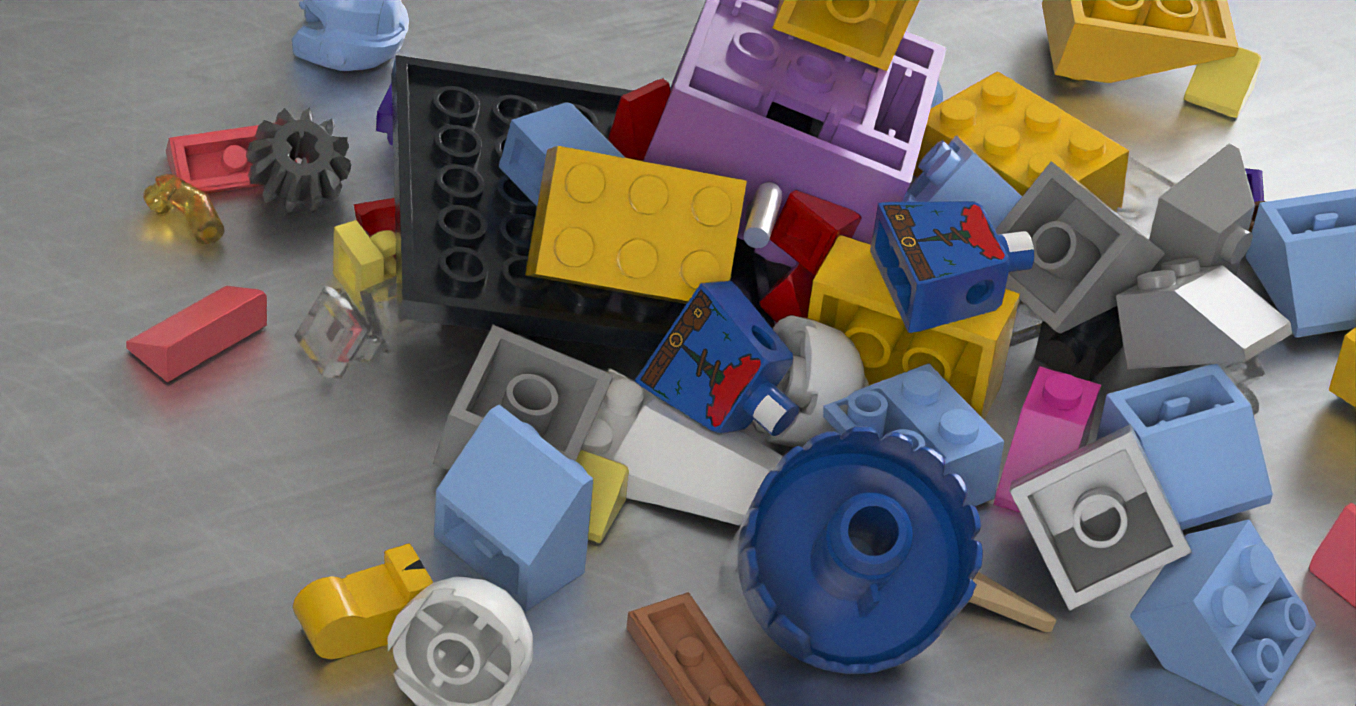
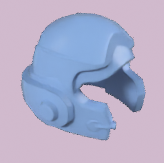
M400 0L300 1L299 6L301 9H304L306 21L308 23L321 21L324 28L320 30L307 26L300 28L292 38L293 55L338 71L375 68L394 58L400 51L408 32L409 19L407 10Z

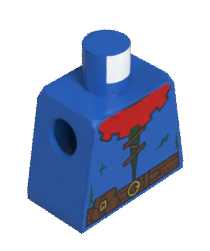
M974 201L881 202L877 205L870 252L908 333L919 332L996 311L1003 302L1008 273L1030 270L1033 267L1034 247L1028 232L1022 231L997 235L983 205Z
M732 281L701 283L635 380L642 388L711 431L720 434L744 430L755 420L772 436H777L789 427L799 412V406L777 388L793 364V353Z

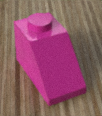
M1039 366L1020 413L993 505L1020 513L1009 491L1011 482L1086 446L1101 388L1100 384Z

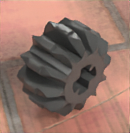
M310 107L302 112L300 120H295L285 108L277 114L275 123L264 120L257 127L255 134L257 140L249 143L246 152L247 161L253 164L248 173L250 184L265 185L262 193L264 203L272 201L278 196L285 199L284 206L287 214L295 210L298 201H302L313 213L320 208L323 198L331 201L336 199L342 189L341 181L348 178L351 170L350 160L344 157L349 148L348 137L332 136L335 128L333 118L322 122L320 125L312 122L313 114ZM296 158L302 159L301 164L295 162Z

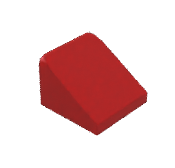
M664 78L657 79L621 96L608 141L625 158L643 161L671 93L670 84Z
M794 190L789 194L769 240L816 276L838 236L842 235L852 239L862 216L846 207Z
M797 263L759 302L760 306L776 323L791 315L808 318L815 276L801 264Z

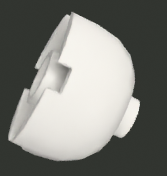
M791 315L779 320L773 328L775 333L793 353L794 358L792 366L777 388L799 406V412L794 421L781 434L777 436L770 434L764 440L789 447H803L809 439L818 434L836 431L823 417V405L846 398L854 391L869 386V383L865 378L864 366L858 350L843 332L815 320ZM846 404L839 406L847 415L848 406ZM753 420L756 431L764 433L766 430Z
M456 576L432 583L406 604L396 616L388 635V651L393 647V657L398 666L393 675L399 688L416 706H506L519 691L532 662L533 634L522 607L506 590L487 580Z

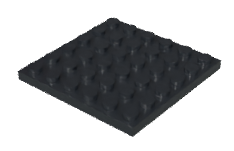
M396 55L391 73L398 318L424 323L483 329L486 331H490L492 325H495L514 334L655 352L686 304L525 275L537 206L499 168L511 120L568 102L573 104L609 140L608 137L621 96L634 90ZM737 238L730 281L742 291L773 329L775 326L774 320L759 303L770 291L765 258L755 253V248L749 246L745 240Z

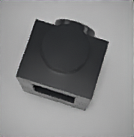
M1118 307L1107 310L1061 334L1056 332L1045 321H1042L1034 359L1062 373L1092 382L1123 347Z

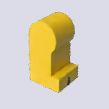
M408 543L385 550L384 564L348 574L345 578L329 576L309 583L295 597L292 608L313 649L320 657L331 660L344 658L388 645V635L396 616L407 603L434 582L412 545Z

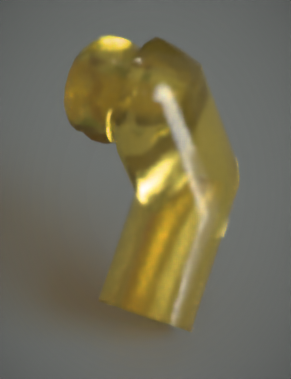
M174 174L156 176V183L145 188L143 199L151 210H155L159 216H166L176 207L184 214L195 239L199 243L212 244L223 236L225 232L224 225L207 193Z

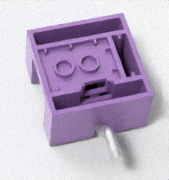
M705 0L672 81L670 96L643 161L746 180L737 238L745 240L749 246L755 248V253L760 254L768 261L782 263L792 268L798 263L769 240L787 198L794 190L846 207L861 215L862 219L852 239L871 245L878 203L902 202L911 184L946 47L905 31L888 70L885 71L773 29L779 0Z

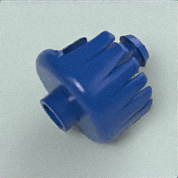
M854 426L846 430L842 435L836 431L824 432L809 439L803 447H794L782 457L774 470H771L765 476L743 520L738 543V572L742 591L749 609L761 628L779 647L804 663L830 672L844 674L879 672L903 664L922 653L943 633L949 623L967 605L977 585L973 579L982 566V544L974 540L980 531L981 521L975 506L966 505L963 507L968 495V488L962 477L956 473L944 476L945 459L934 449L921 446L914 452L911 451L913 440L902 433L888 432L879 440L877 430L874 428Z

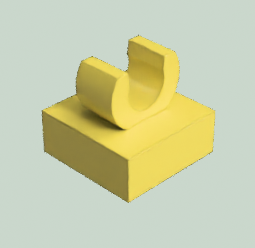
M354 220L334 227L333 274L361 312L383 305L384 283L397 280L396 260L392 256L396 254V236L393 231L385 230L369 238L358 221Z

